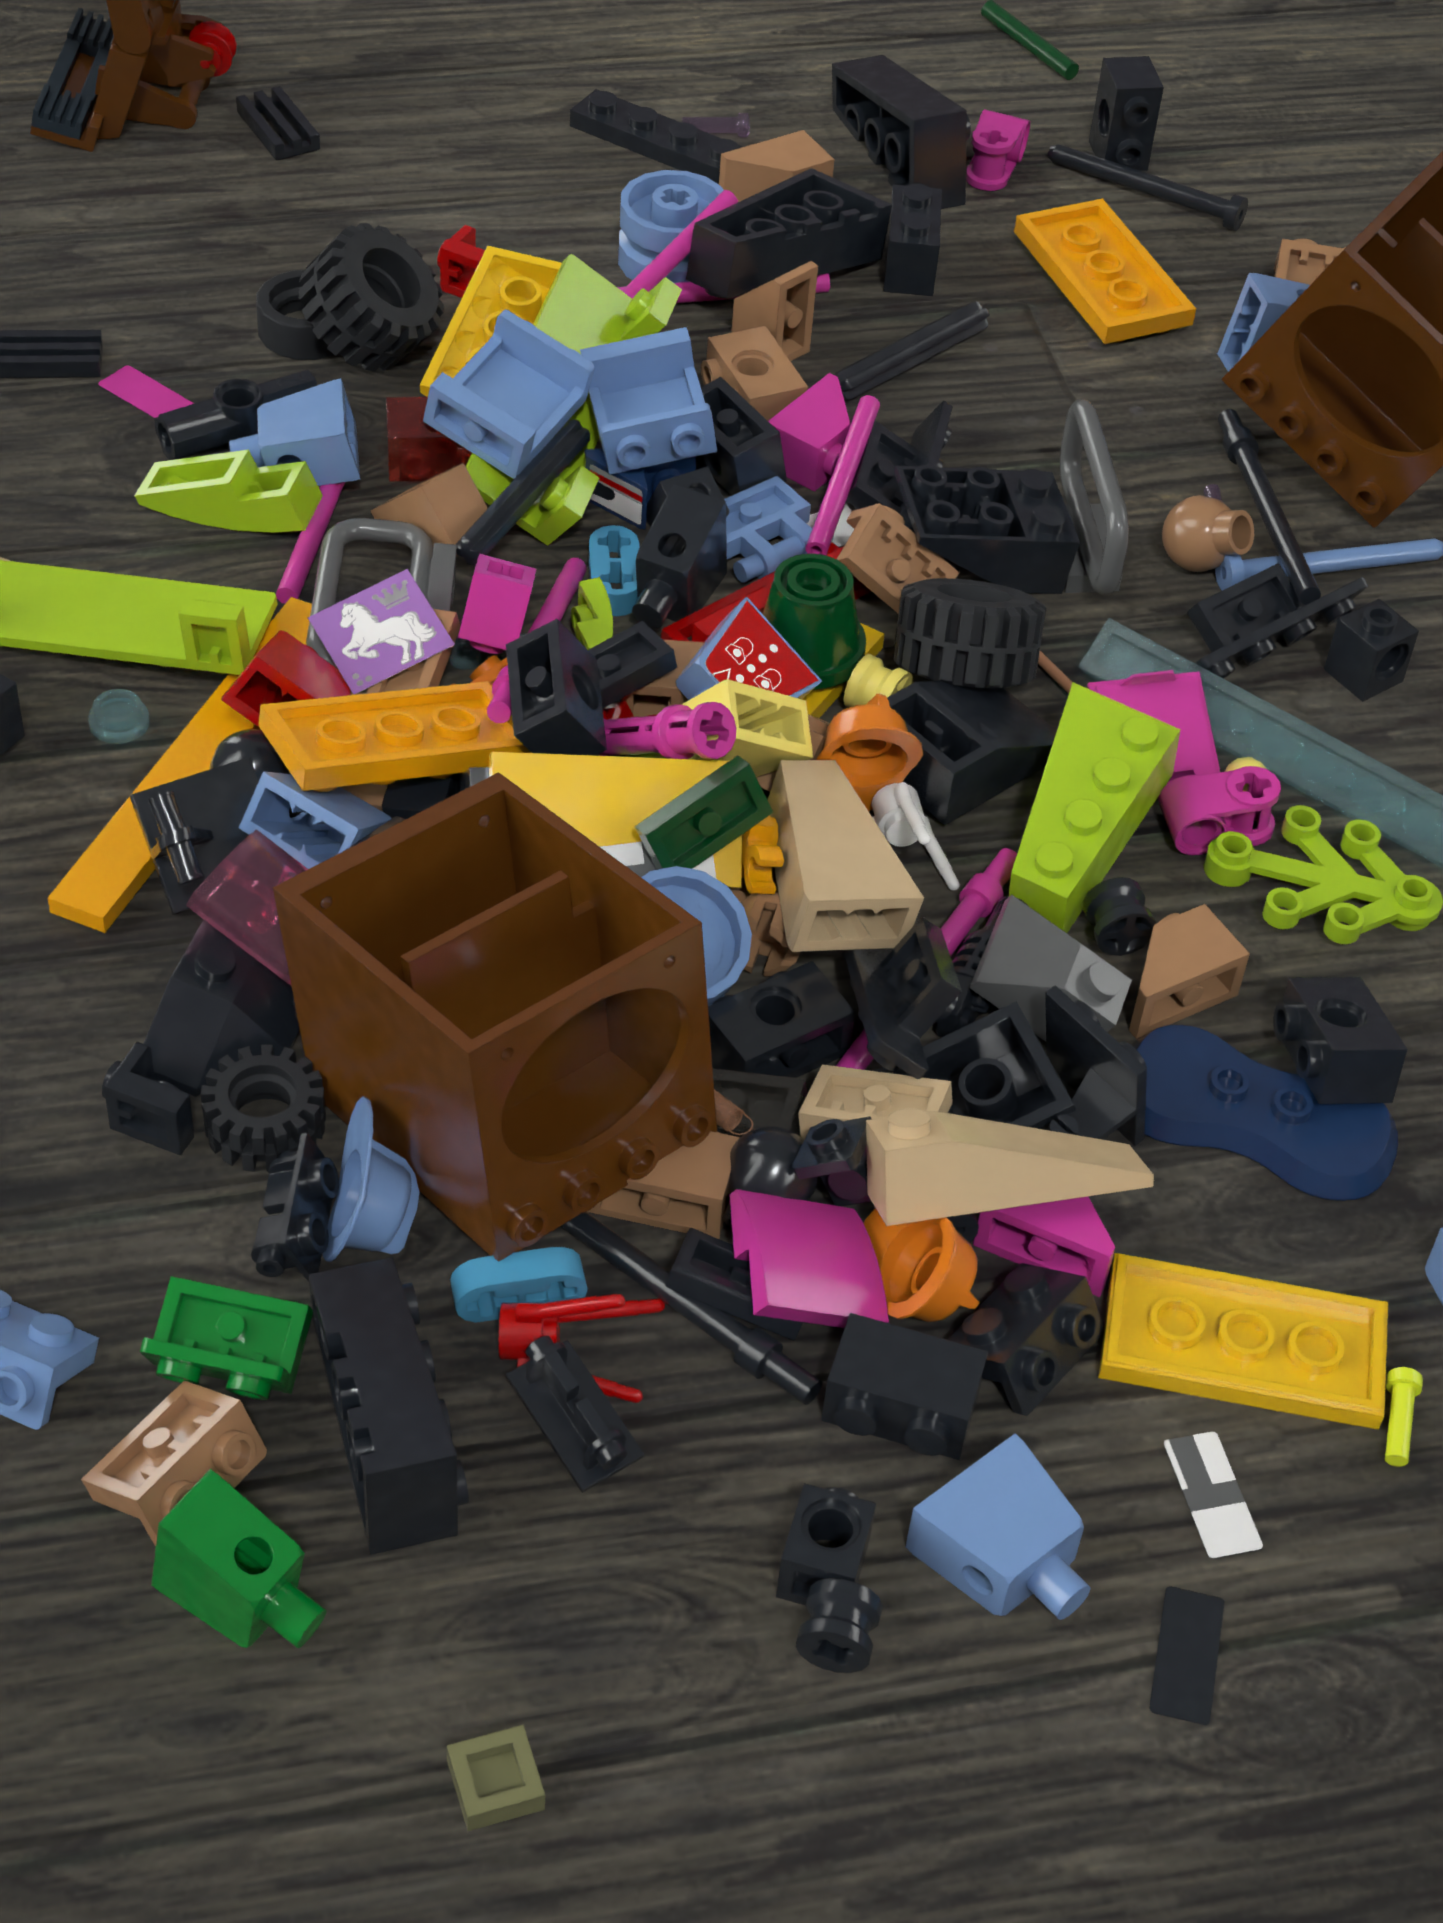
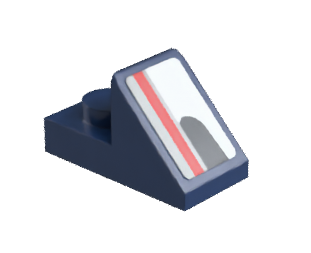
M585 449L584 467L599 477L589 502L635 527L645 530L647 503L659 482L694 471L696 469V456L609 475L603 449Z

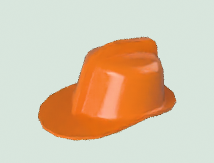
M876 694L867 704L855 705L843 709L834 715L827 728L824 748L816 760H836L867 810L870 811L873 810L871 804L877 791L887 785L903 782L909 772L920 761L923 751L922 743L912 733L908 732L905 721L895 710L891 709L888 698L883 694Z
M876 1208L870 1213L863 1224L877 1256L885 1290L888 1315L899 1320L914 1317L926 1322H936L946 1319L959 1306L976 1309L980 1302L970 1290L976 1277L978 1258L971 1244L954 1228L952 1222L947 1217L886 1226Z

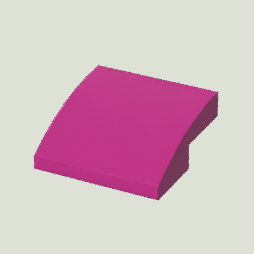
M738 1189L730 1194L734 1259L745 1260L750 1263L753 1315L845 1328L849 1314L853 1313L889 1323L885 1290L877 1256L869 1234L855 1209Z

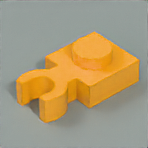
M770 815L742 834L741 878H744L749 893L775 894L776 885L772 879V867H782L784 863L782 850L777 846L778 824L776 819Z

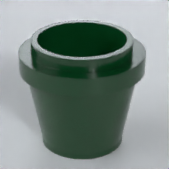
M800 554L783 561L774 573V580L762 614L822 680L813 690L833 687L849 680L857 663L865 656L866 649L865 631L857 617L852 573L842 562L821 554Z

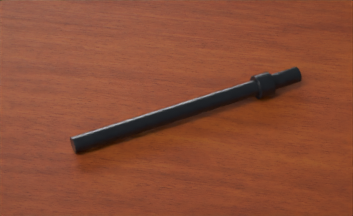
M1226 409L1222 411L1218 416V423L1224 434L1223 447L1232 463L1238 465L1300 603L1307 605L1319 599L1321 592L1257 456L1259 452L1258 443L1252 431L1243 426L1235 410Z
M588 1212L581 1213L560 1226L735 1353L734 1362L757 1379H761L764 1376L768 1377L805 1405L811 1403L820 1392L822 1381L783 1354L782 1343L759 1327L751 1331L728 1313L665 1287L670 1271Z

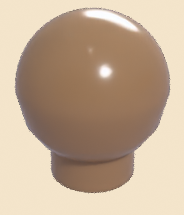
M1203 495L1192 496L1177 503L1166 516L1162 528L1163 546L1168 556L1179 567L1193 572H1204L1219 567L1225 555L1246 554L1254 540V524L1251 516L1246 511L1231 510L1221 500Z

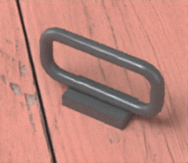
M1079 399L1073 402L1068 410L1060 452V476L1067 502L1065 506L1080 541L1064 591L1065 593L1097 592L1100 595L1107 596L1120 589L1128 546V513L1096 409L1090 401ZM1083 446L1100 498V504H1090L1085 489L1081 468Z
M351 518L338 522L326 532L321 544L310 616L336 603L344 547L350 542L361 540L398 543L409 547L412 550L410 574L433 609L453 612L457 545L434 543L433 547L431 538L423 529L411 523L395 520ZM309 621L306 645L312 647L320 657L337 668Z

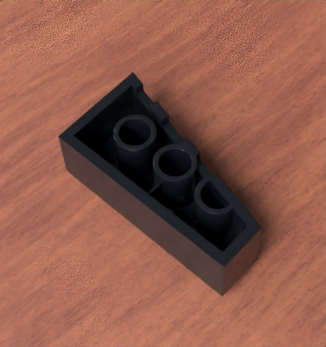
M884 55L832 63L833 111L857 142L865 140L869 152L868 156L875 165H886L891 172L888 177L890 185L907 186L909 184H923L929 188L942 189L941 209L965 205L966 140L969 139L971 133L967 110Z
M810 168L694 223L686 280L705 288L706 293L713 297L728 299L743 295L810 261L818 265V276L881 260L892 204Z

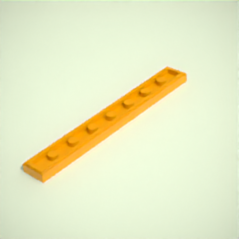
M291 597L269 623L255 655L280 630L289 633L306 645L309 626L308 617H310L312 604ZM227 675L132 794L209 770L216 747L226 737L241 730H261L221 700L224 693L239 675ZM130 796L48 896L50 913L106 933L156 869Z

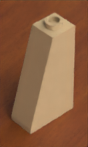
M781 760L768 802L773 810L770 816L774 817L778 824L777 846L781 848L784 857L783 866L774 867L786 941L792 952L894 948L914 926L924 900L922 893L836 760Z

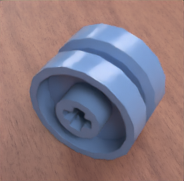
M677 170L645 173L629 181L621 192L620 203L621 230L619 231L618 265L625 276L633 280L724 189L706 176ZM690 253L666 278L673 283L690 282L686 280Z
M679 866L650 871L641 878L702 922L708 1006H710L729 992L749 961L752 932L745 908L727 885L704 871Z

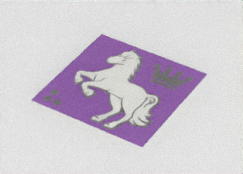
M408 569L308 617L353 695L455 645Z

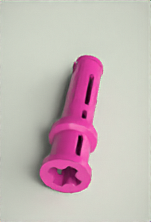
M705 702L697 705L693 710L685 705H671L665 707L657 716L604 719L607 750L599 753L598 756L660 753L668 759H690L695 754L706 759H718L725 756L732 749L736 740L737 728L732 713L722 703ZM707 736H719L716 740L707 741Z

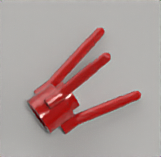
M612 1294L547 1303H502L499 1317L500 1359L518 1360L517 1368L527 1363L530 1359L525 1351L538 1338L550 1336L554 1343L560 1342V1323L659 1313L665 1309V1302L661 1299L625 1301L623 1295ZM592 1375L605 1396L619 1398L632 1403H639L643 1399V1393L639 1389Z

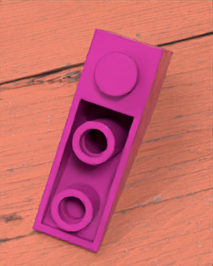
M479 554L458 638L469 640L472 647L483 652L499 654L506 650V644L520 637L537 569Z

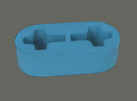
M615 525L603 526L590 535L589 579L601 578L610 600L612 615L624 616L632 613V608L638 599L635 560L640 545L637 535L632 530ZM609 552L618 553L619 558H610ZM610 583H620L621 589H612Z
M548 1247L514 1252L499 1262L493 1255L472 1259L459 1265L453 1271L450 1279L458 1316L466 1321L475 1323L498 1320L502 1303H547L584 1298L588 1290L580 1255L573 1249L566 1247Z

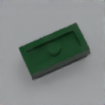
M737 755L634 827L657 870L674 866L693 869L773 813V810L751 765Z

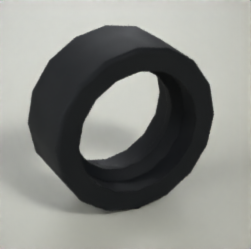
M305 270L281 273L264 282L256 294L258 336L265 347L280 356L296 360H318L333 356L334 354L327 349L329 345L322 338L318 339L312 331L314 326L310 321L285 316L289 313L302 311L306 306L299 300L298 292L302 287L299 281Z

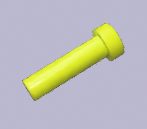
M1398 1367L1390 1370L1387 1374L1386 1388L1392 1395L1385 1462L1396 1467L1405 1466L1409 1462L1415 1397L1421 1394L1423 1385L1422 1375L1418 1371L1407 1367Z

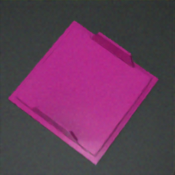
M1173 670L1138 673L1131 675L1127 679L1089 682L1087 684L1088 689L1181 729L1174 771L1168 783L1186 775L1200 776L1220 772L1199 671L1174 674Z

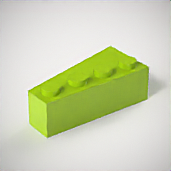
M1072 682L1011 872L1009 896L1013 895L1021 899L1031 909L1065 933H1068L1083 910V900L1087 893L1102 882L1160 795L1161 790L1172 777L1181 729Z

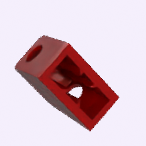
M280 630L254 656L224 693L221 700L258 726L261 704L351 695V691L337 668L320 657L312 647L302 644L289 633Z

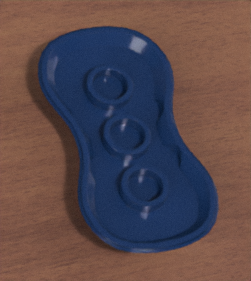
M1166 1025L1145 1034L1132 1044L1140 1053L1147 1066L1145 1135L1155 1140L1182 1146L1219 1148L1246 1156L1260 1163L1298 1190L1315 1197L1330 1200H1357L1368 1196L1383 1184L1392 1170L1398 1150V1132L1395 1121L1384 1103L1319 1104L1305 1079L1301 1078L1298 1074L1280 1071L1256 1062L1218 1036L1193 1026Z

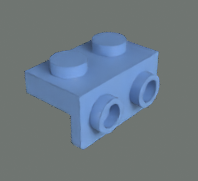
M0 1290V1415L35 1430L47 1424L56 1388L94 1363L99 1338L75 1328L73 1323L65 1317L49 1313L42 1314L14 1302L9 1294Z

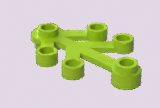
M1304 805L1292 806L1286 811L1281 833L1287 841L1298 845L1314 864L1254 850L1252 842L1247 836L1234 831L1220 834L1208 846L1204 861V871L1210 880L1226 887L1241 886L1248 882L1252 873L1311 887L1298 893L1292 889L1282 887L1275 888L1268 893L1262 912L1263 918L1269 925L1278 929L1293 928L1298 924L1299 919L1329 908L1323 925L1325 935L1336 943L1351 944L1358 940L1360 934L1387 923L1405 931L1422 930L1439 916L1443 906L1442 894L1433 883L1417 875H1405L1380 849L1378 844L1381 832L1375 824L1367 820L1357 819L1347 823L1340 846L1347 856L1360 860L1374 878L1361 876L1355 872L1318 832L1321 825L1319 813L1313 808ZM1356 898L1372 903L1358 908L1344 901ZM1278 907H1284V908H1286V909H1288V910H1283V909H1280V908H1278Z

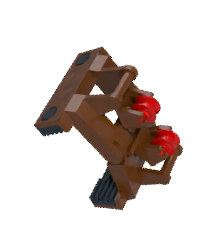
M106 0L110 16L107 22L103 21L104 15L99 14L97 19H94V12L88 11L87 16H84L83 9L78 7L67 32V39L48 82L44 84L33 109L30 134L93 152L97 140L119 138L126 120L189 129L195 124L198 116L196 105L201 92L208 88L212 77L223 75L231 67L232 58L236 54L237 48L235 37L219 21L202 15L181 14L180 0ZM148 83L182 87L179 97H176Z

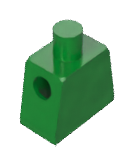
M209 1469L158 1523L151 1586L240 1647H250L269 1626L296 1648H300L315 1633L327 1613L325 1608L298 1588L304 1559V1552L301 1547L212 1469Z

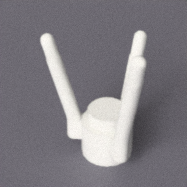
M904 782L893 783L877 791L871 804L875 815L872 818L887 841L892 845L903 847L911 845L918 840L919 843L925 845L948 888L952 891L957 890L960 886L959 881L933 834L929 819L924 816L917 791Z

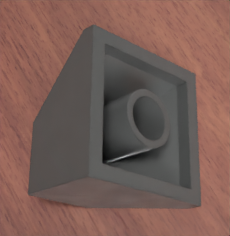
M1011 895L1004 901L969 988L999 1009L1017 1001L1034 1033L1046 1041L1045 992L1056 985L1073 1002L1080 1000L1087 1004L1097 1016L1101 1027L1108 1032L1118 1021L1132 980Z

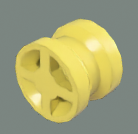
M867 654L857 663L851 673L844 692V705L847 707L865 705L876 694H883L889 697L913 683V675L902 668L894 670L885 668L882 659Z

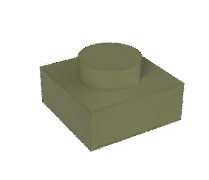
M524 1725L447 1745V1762L467 1831L545 1810V1792Z

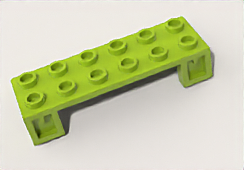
M570 254L563 260L533 325L581 355V349L660 332L667 325L682 289L665 277L649 292L642 288L632 299L575 255ZM589 394L583 405L569 420H578L583 428L588 429L590 441L516 522L517 525L547 546L582 518L599 480L598 476L584 467L585 449H594L599 439ZM473 453L466 465V469L482 499L489 505L514 480Z
M0 560V647H14L50 653L103 658L106 660H120L163 667L240 675L253 659L278 605L274 592Z

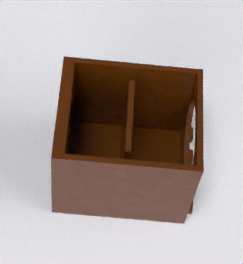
M1443 151L1330 263L1221 379L1373 528L1377 527L1443 466Z
M498 772L272 887L304 1053L313 1063V1072L317 1070L320 1072L324 1087L325 1105L346 1125H349L351 1114L357 1101L362 1096L367 1097L371 1101L373 1111L372 1139L406 1159L416 1175L419 1191L498 1262L514 1252L535 1244L546 1234L581 1213L591 1210L599 1202L626 1187L629 1178L633 1180L644 1178L655 1168L659 1160L680 1147H694L704 1141L710 1131L717 1132L702 922Z

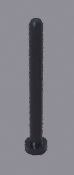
M1060 144L1052 145L1048 152V158L1055 164L1223 219V227L1234 231L1240 228L1247 212L1248 198L1235 194L1230 200Z

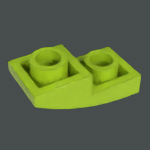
M600 577L579 581L578 606H574L571 609V620L576 638L587 650L613 637L611 604Z

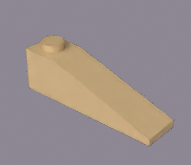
M912 1108L896 1110L885 1118L866 1120L867 1191L869 1198L886 1226L1153 1187L1154 1174L1130 1144L937 1111L925 1112Z

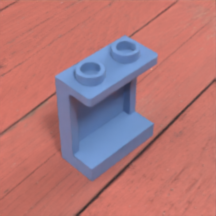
M505 309L497 317L492 337L455 377L451 378L442 372L430 385L423 422L515 479L586 401L595 366L577 351L569 349L537 329L532 323L521 319Z
M687 327L580 350L582 357L592 362L595 366L588 394L609 475L717 452L712 412L709 404L705 403L694 367L691 340Z

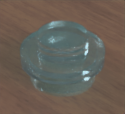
M112 689L100 694L94 700L93 707L88 715L89 728L92 734L104 742L123 744L138 739L147 731L150 723L149 712L145 704L141 702L137 694L125 689Z

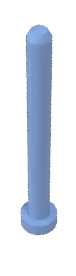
M1433 538L1303 553L1312 574L1438 560L1443 556V542ZM1225 555L1221 565L1215 568L1216 580L1221 591L1277 563L1280 564L1286 575L1287 573L1279 556L1242 560L1240 555Z

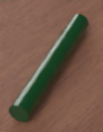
M989 0L983 5L981 10L983 17L1066 80H1071L1077 75L1079 65L996 2Z

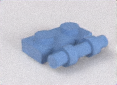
M778 476L724 499L729 508V514L726 518L727 559L738 554H742L745 557L733 565L734 573L739 581L745 583L755 577L761 579L776 571L777 567L786 559L800 554H808L806 552V545L813 527L806 523L809 522L811 504ZM777 536L784 539L774 545L768 542V540Z

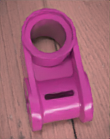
M985 109L982 111L977 127L972 134L971 143L974 156L966 171V181L968 184L985 191H997L1007 185L1017 163L1021 162L1030 132V120Z
M1245 766L1232 771L1200 776L1186 775L1176 778L1161 790L1158 801L1176 848L1186 855H1201L1207 853L1208 846L1212 840L1228 831L1244 834L1251 840L1253 846L1268 841L1275 829V820L1271 809L1279 799L1281 785L1276 775L1269 770L1257 766ZM1248 783V790L1243 791L1244 785ZM1254 821H1258L1256 829H1253Z

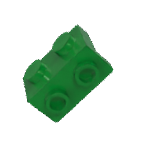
M171 1276L154 1338H143L140 1353L153 1365L158 1366L156 1375L163 1379L177 1383L187 1381L198 1385L200 1376L203 1375L227 1380L225 1390L252 1399L268 1400L270 1390L292 1394L313 1310L307 1304Z

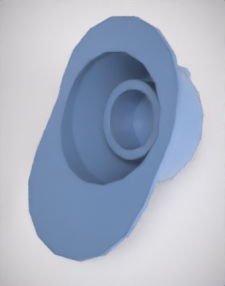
M362 1096L357 1101L346 1133L339 1190L327 1226L329 1235L328 1247L323 1253V1257L327 1262L336 1259L343 1248L372 1252L379 1251L388 1254L399 1253L405 1246L418 1208L420 1192L416 1175L406 1159L372 1139L373 1111L371 1101L365 1096Z

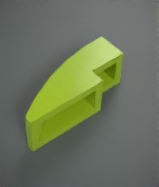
M249 449L154 462L134 495L139 505L175 518L230 530L269 533L305 531L323 497L306 461L257 467Z

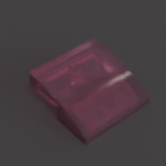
M256 829L193 892L186 906L291 985L272 887L308 870V868Z

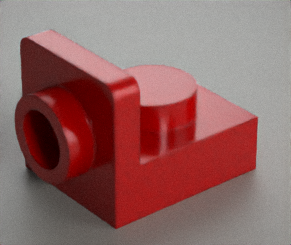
M464 225L450 239H446L442 243L437 256L442 291L460 298L463 297L485 250L476 247V229L471 226Z

